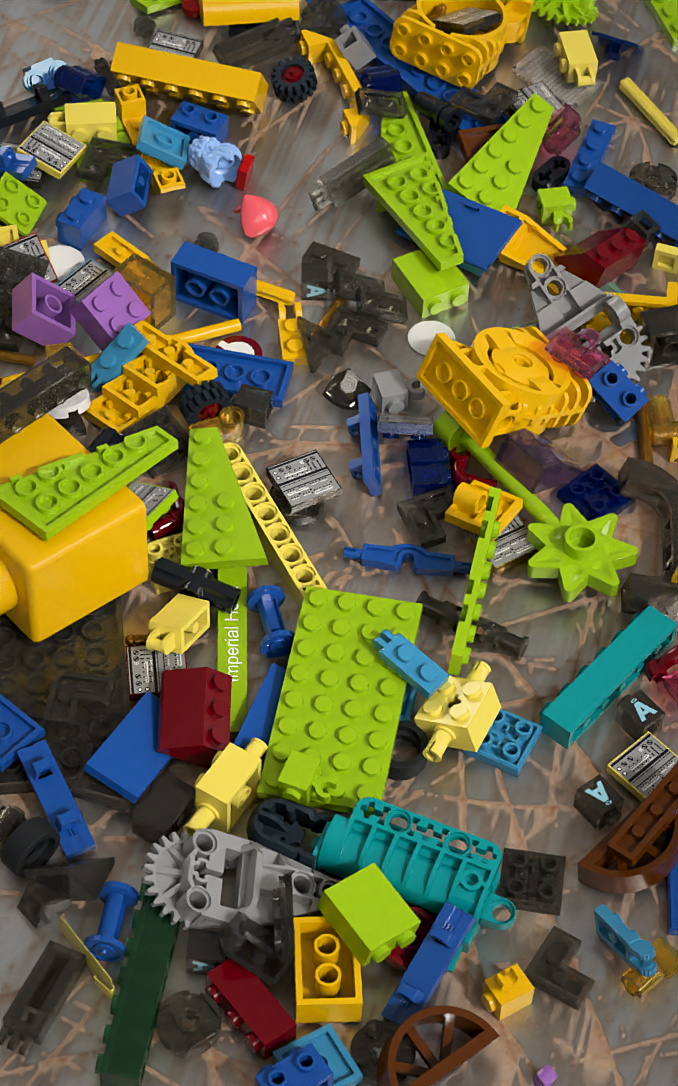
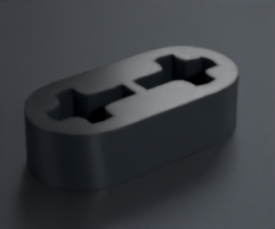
M430 121L428 130L429 145L435 159H445L450 154L451 132L436 125L434 121Z
M553 156L533 173L532 189L537 192L538 189L557 187L565 180L570 170V161L563 156Z

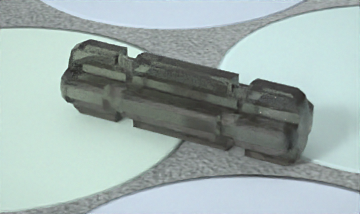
M105 58L95 59L94 69L98 73L104 87L107 88L108 94L115 96L114 89L121 88L120 83L110 71L111 67Z

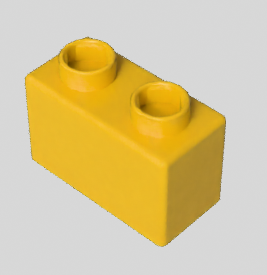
M9 380L0 385V485L10 482L9 477L18 474L25 477L38 472V467L81 452L83 455L90 454L78 440L14 381ZM127 486L121 488L48 541L0 506V616L5 613L33 642L45 640L142 584L149 578L146 506Z

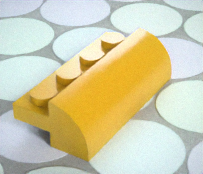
M198 0L200 16L204 26L299 20V0Z

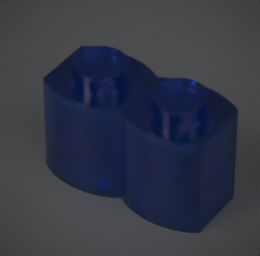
M390 64L359 69V74L356 75L364 92L369 94L371 98L398 94L403 91L401 73Z
M62 65L54 74L53 85L81 99L88 97L98 99L102 96L107 79L79 65L73 67Z
M441 439L407 440L406 456L412 496L446 495L447 486H451L452 483L451 470L445 467V464H448L447 447L442 446Z

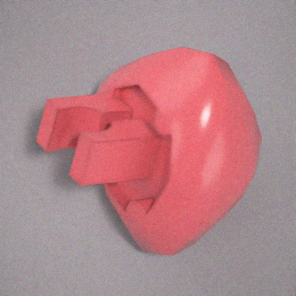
M245 194L242 204L233 210L235 214H241L240 223L244 234L249 238L259 237L268 233L275 226L278 219L277 207L271 201L256 195Z

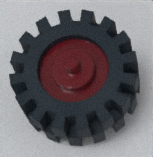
M293 56V60H289V57L285 58V63L280 60L278 67L274 66L272 68L273 72L270 75L275 95L281 101L286 99L287 103H291L292 100L295 103H299L300 98L305 101L307 100L306 95L311 97L313 90L316 91L317 78L309 60L306 61L304 57L298 60L297 56Z
M206 380L202 381L200 386L198 383L193 385L194 389L186 390L187 395H182L180 397L182 401L178 402L180 412L188 426L193 429H198V427L205 428L207 425L211 427L214 422L220 423V418H226L228 416L226 412H230L232 409V401L225 388L219 381L215 382V380H210L209 383Z

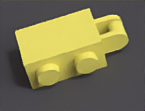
M588 31L559 32L558 41L554 43V55L559 58L560 73H564L567 83L575 82L576 87L594 86L598 60Z
M115 102L65 104V112H52L48 115L49 124L82 143L117 141Z
M178 593L150 619L148 624L149 636L146 641L147 650L159 651L165 655H168L170 652L182 655L210 627L209 601Z

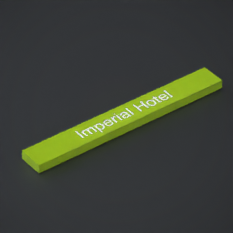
M247 566L218 569L219 581L241 589L237 606L231 614L218 609L217 671L232 676L230 738L237 737L247 717Z

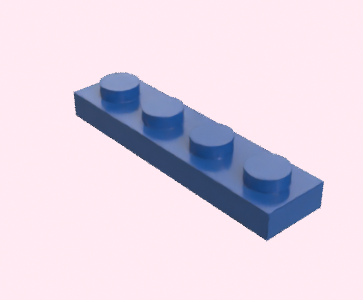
M592 120L563 183V187L568 186L570 193L587 197L588 192L584 189V186L598 163L603 161L615 135V125Z

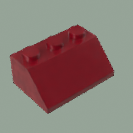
M629 227L602 230L555 257L554 262L566 267L565 270L600 288L634 267L647 241Z
M209 667L165 670L162 672L157 752L210 769L216 753L220 750L224 751L229 744L232 676Z

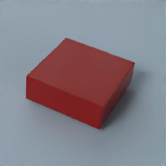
M244 155L237 170L236 189L245 191L252 176L255 156Z

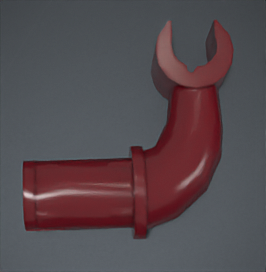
M457 447L452 449L450 474L453 483L457 487L462 482L471 484L473 480H477L496 488L497 480L473 476V473L467 474L464 469L468 467L470 458L468 450L466 455L461 457L456 454Z
M168 481L169 488L175 489L179 498L171 505L172 510H169L166 515L158 519L148 531L153 540H158L171 531H179L183 525L185 501L179 495L178 487L174 482Z
M678 645L668 650L659 659L651 660L644 665L642 670L649 682L653 679L656 684L662 682L668 676L667 670L678 664Z

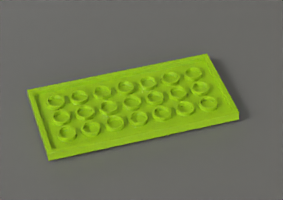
M306 586L257 790L258 798H283L279 795L277 780L293 749L321 759V776H329L337 780L336 790L329 787L322 790L325 793L331 794L330 803L320 802L315 792H313L306 806L352 813L358 801L363 798L373 797L383 801L408 682L378 657L377 652L379 650L374 647L372 640L377 636L380 637V633L387 629L393 635L397 633L402 634L415 645L423 604ZM369 807L368 810L362 809L364 816L375 815L380 817L374 813L373 807Z

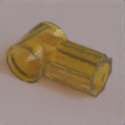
M655 395L646 403L650 422L651 446H671L672 438L678 437V421H675L670 399L665 398L664 395Z
M236 406L226 407L220 412L219 416L213 419L189 425V431L190 429L217 427L222 440L231 443L238 442L245 436L244 412Z
M658 937L651 943L656 952V956L653 959L657 963L656 974L645 977L639 975L632 967L622 974L621 981L625 986V990L633 997L636 996L641 999L662 979L668 980L678 972V951L663 937Z

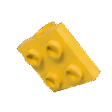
M473 480L471 484L465 482L459 484L453 496V504L445 512V521L480 535L488 494L492 486L477 480ZM502 490L496 521L501 522L499 535L523 508L522 498Z

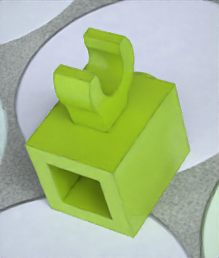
M568 186L538 189L535 209L541 226L553 224V230L559 232V225L565 224L568 230H572V212L576 211V200L574 196L570 195Z
M292 749L277 780L279 795L283 798L308 805L313 792H315L320 802L330 803L331 794L325 793L322 790L326 787L336 790L337 780L329 776H321V759Z

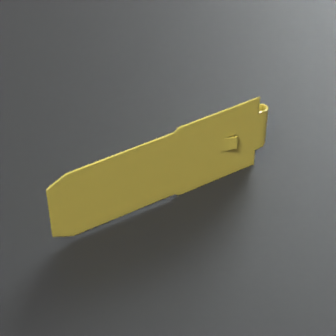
M60 917L62 933L94 974V984L110 1000H113L115 992L112 979L67 922Z

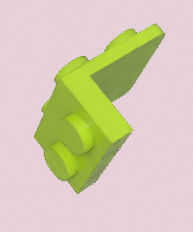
M5 171L0 177V220L8 226L17 225L18 233L26 237L33 229L46 206V200Z

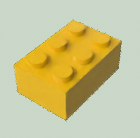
M293 917L292 947L295 1022H361L363 999L360 962L325 917Z

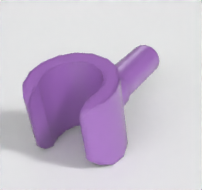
M544 1065L534 1077L535 1086H553L552 1083L558 1078L557 1073L550 1065Z

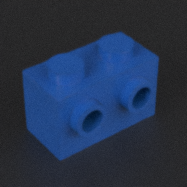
M183 101L170 118V127L190 136V145L194 139H199L201 135L215 137L219 142L223 143L229 135V116Z
M139 154L113 163L106 202L120 217L135 213L146 207L153 170Z
M82 187L78 194L71 198L67 208L60 212L56 218L55 225L58 230V242L81 251L106 219L105 196Z
M611 360L589 380V383L592 387V396L621 426L649 400L645 397L647 393L638 383L633 384L627 377V370L620 363L615 364Z
M310 1043L303 1048L296 1047L292 1049L285 1059L275 1065L271 1063L261 1068L255 1076V1086H333L334 1074L313 1044Z

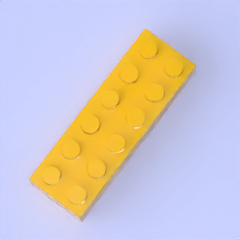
M117 42L110 71L116 77V80L121 83L122 87L138 84L139 87L145 88V91L151 94L159 95V92L168 93L169 97L183 100V97L191 98L192 102L200 105H206L207 102L214 103L217 108L223 110H230L231 107L240 109L239 112L246 115H254V112L262 114L269 86L260 72Z

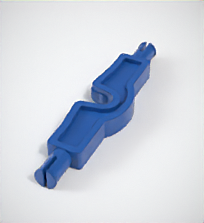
M365 543L363 544V549L345 546L343 558L361 560V566L398 572L401 569L402 562L409 559L413 562V572L416 575L451 578L453 577V572L470 574L472 563L455 561V555L428 552L424 548L413 544H398L389 547Z

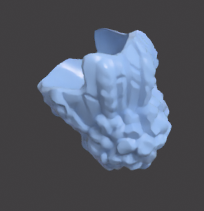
M203 135L199 139L196 138L192 141L188 148L187 162L200 173V178L213 188H219L223 181L236 182L237 170L242 162L240 150L235 145L221 143L215 137Z

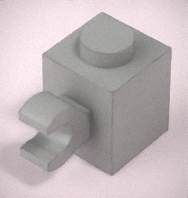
M346 24L339 29L341 35L335 41L343 56L356 71L377 57L369 41L355 25L350 28Z
M399 369L373 374L371 392L380 414L387 415L407 411L408 398L421 400L425 396L424 388L415 389L420 388V381L417 378L404 381Z

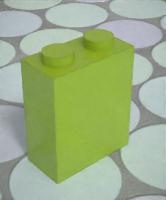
M421 249L392 260L391 278L422 319L468 302L470 283L457 266L440 271Z
M375 863L324 890L317 906L363 967L372 961H375V963L383 961L389 956L391 950L398 946L404 948L411 944L416 938L415 933L421 922Z

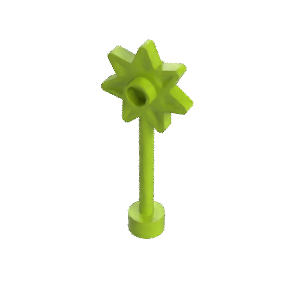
M445 410L434 424V436L450 452L455 447H457L456 453L467 449L510 494L523 499V508L538 522L530 523L528 526L527 540L539 552L529 559L527 576L530 578L558 579L562 599L567 603L572 602L586 586L610 597H615L618 594L620 583L616 570L635 565L638 555V548L636 546L613 538L618 516L614 513H609L587 521L573 504L566 503L563 505L561 518L559 519L489 447L480 448Z

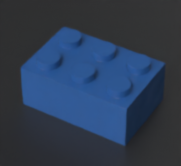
M185 241L171 260V299L228 320L239 318L240 323L243 325L256 305L257 267Z

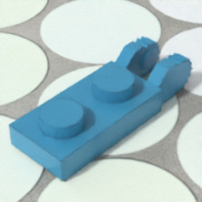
M604 904L594 908L597 935L639 975L650 977L656 974L657 963L653 961L656 956L654 946L647 940H641L635 930H630L623 923L621 917L617 913H613Z

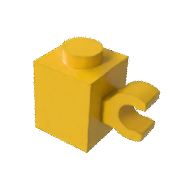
M516 963L484 980L481 1000L486 1010L493 1012L500 1021L532 1004L535 988Z

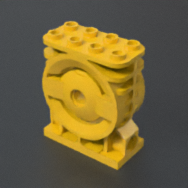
M417 0L416 5L410 6L395 20L390 39V51L394 57L462 89H472L485 74L491 72L496 67L505 43L517 42L521 44L525 40L534 0ZM440 3H444L447 7L445 15L467 7L498 12L464 25L447 22V26L442 27L441 31L435 29L436 24L430 21V17L435 16L437 6Z
M535 326L514 329L503 327L487 328L476 335L471 346L452 341L445 332L436 333L415 376L480 448L489 447L494 436L497 435L533 437L532 434L539 435L546 428L573 426L579 422L592 397V387L589 381Z

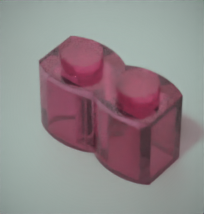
M567 103L550 118L542 139L544 149L556 156H559L581 135L579 127L582 124L581 116Z

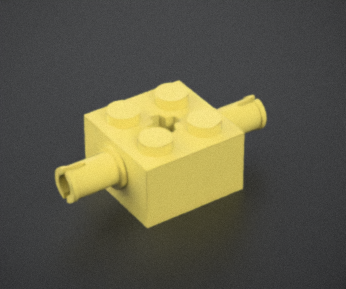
M478 660L474 661L466 678L449 676L448 681L429 699L426 698L414 720L428 738V745L423 750V755L427 760L433 762L435 758V763L440 762L447 747L473 752L478 751L501 709L493 684L484 682L491 671V668L485 662L481 661L479 664Z
M255 737L252 738L245 749L230 742L224 751L220 750L216 753L211 767L206 774L201 773L194 784V789L196 790L194 802L196 812L188 823L183 826V831H187L189 837L198 829H207L208 827L230 834L258 797L257 790L261 779V757L268 749L262 740Z

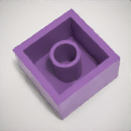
M118 271L102 281L69 309L70 313L102 352L128 322L134 325L151 314Z
M31 272L12 289V330L56 352L75 336V318L69 311L75 305V294Z

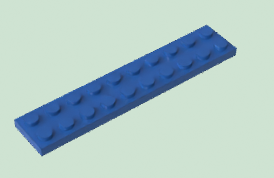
M350 0L325 13V21L339 33H341L339 29L346 24L350 28L355 25L369 41L377 56L372 61L414 97L419 92L425 91L439 98L444 103L448 102L459 108L463 113V119L460 126L455 130L456 133L462 129L504 124L510 119L474 87L469 90L462 89L394 57L390 51V39L395 21L370 0Z

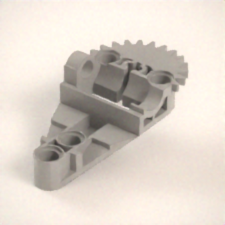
M538 253L533 255L525 263L524 274L540 331L573 365L580 357L591 353L599 354L602 349L606 348L608 353L605 356L615 364L620 363L627 370V377L629 379L639 382L640 378L636 371L646 372V369L640 362H649L650 359L642 355V352L650 350V347L641 345V342L648 337L647 335L640 336L639 332L643 327L642 325H636L631 317L628 306L618 294L614 296L612 292L606 294L588 281H584L565 271L566 267L563 265L557 267L549 256ZM534 261H538L543 265L544 272L542 274H538L533 270L532 263ZM549 283H553L558 287L559 294L557 296L548 293L547 285ZM600 312H604L612 324L592 337L596 344L589 339L571 351L565 344L563 337ZM621 331H625L630 335V344L621 342Z
M205 828L198 829L191 837H189L187 831H183L180 838L176 832H172L169 835L170 841L165 836H162L158 840L160 845L154 843L150 847L153 853L148 852L144 856L150 864H144L141 867L142 871L149 874L144 876L141 882L151 885L144 893L145 895L156 897L150 904L152 907L159 905L163 907L159 914L161 918L170 913V924L174 925L179 921L182 924V930H187L189 927L198 930L219 928L230 936L232 934L239 936L247 928L272 925L293 917H309L310 915L324 917L317 908L324 890L338 883L335 879L257 842ZM237 866L232 909L220 905L223 879L219 877L223 874L224 869H234Z

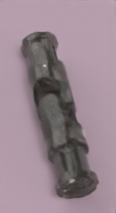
M422 591L416 603L423 604L422 615L434 620L436 625L456 632L462 607L449 601H439L429 596L428 592ZM482 616L479 617L478 622H472V625L477 626L476 632L480 626L485 632V635L475 633L474 642L494 651L501 650L510 654L518 662L522 659L529 644V637H519L508 632L506 627Z

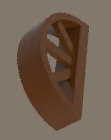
M642 801L577 863L578 880L594 889L609 893H632L657 884L671 872L678 861V814L664 830H673L674 832L666 850L662 853L651 845L645 854L654 861L645 866L627 870V863L607 852V843L643 803ZM617 859L618 870L606 869Z
M433 1006L418 1011L395 1029L384 1043L377 1065L378 1086H399L396 1073L417 1078L407 1086H432L499 1037V1034L484 1019L459 1007ZM430 1023L443 1024L439 1062L414 1027ZM454 1028H457L470 1036L472 1040L451 1054ZM404 1035H406L428 1068L396 1061L397 1050Z

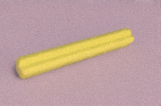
M630 78L622 79L619 85L620 90L671 145H677L678 129Z

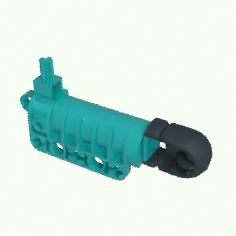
M280 797L269 798L258 803L249 816L246 828L248 840L257 842L316 871L320 869L345 879L375 863L406 903L439 915L447 901L460 910L472 915L476 920L446 973H453L461 952L468 954L474 937H476L482 925L504 931L511 928L515 923L516 909L514 904L506 898L495 895L500 882L499 867L501 865L502 853L498 845L373 797L359 800L350 819L335 814V816L324 812L316 814L315 810L311 807ZM369 807H373L376 815L383 817V812L387 814L384 820L375 815L364 818L362 809L368 810ZM399 817L406 820L408 825L406 828L390 822L394 818ZM413 823L417 824L416 830L426 833L428 829L433 830V836L442 839V834L446 835L444 842L442 843L439 839L424 836L415 830L413 832ZM300 826L308 828L311 832L317 834L322 833L320 837L315 836L311 844V849L314 850L312 854L305 852L303 848L291 846L293 844L301 845L305 837L306 831L301 829ZM453 840H460L466 844L467 848L464 851L449 844ZM472 845L476 846V853L485 855L487 851L492 852V858L495 861L482 858L481 855L476 853L472 854ZM503 907L508 909L511 916L506 921H497L492 915L493 911L496 908Z

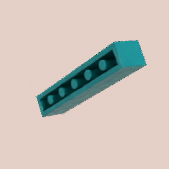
M651 605L642 613L637 612L632 617L629 626L625 630L620 629L614 635L611 644L607 648L602 647L595 655L594 661L589 666L584 665L577 673L576 679L571 684L566 683L560 689L558 697L553 702L548 701L542 707L539 716H541L540 725L543 726L542 732L565 749H568L644 672L642 670L644 665L651 660L657 659L674 641L678 624Z

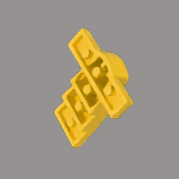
M144 320L134 324L149 341L141 351L143 355L122 365L123 374L103 385L102 395L92 400L89 408L82 413L83 417L99 428L106 429L111 427L117 430L121 437L152 418L187 383L191 386L198 383L200 386L202 381L206 380L209 383L210 380L218 377L217 368L196 355L190 345L184 340L168 334L165 335Z

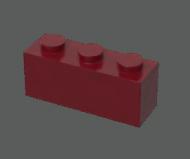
M238 953L206 973L205 993L208 999L214 1005H220L224 1010V1016L233 1029L238 1028L242 1032L247 1047L253 1053L258 1052L265 1061L272 1056L274 1051L296 1039V1022Z

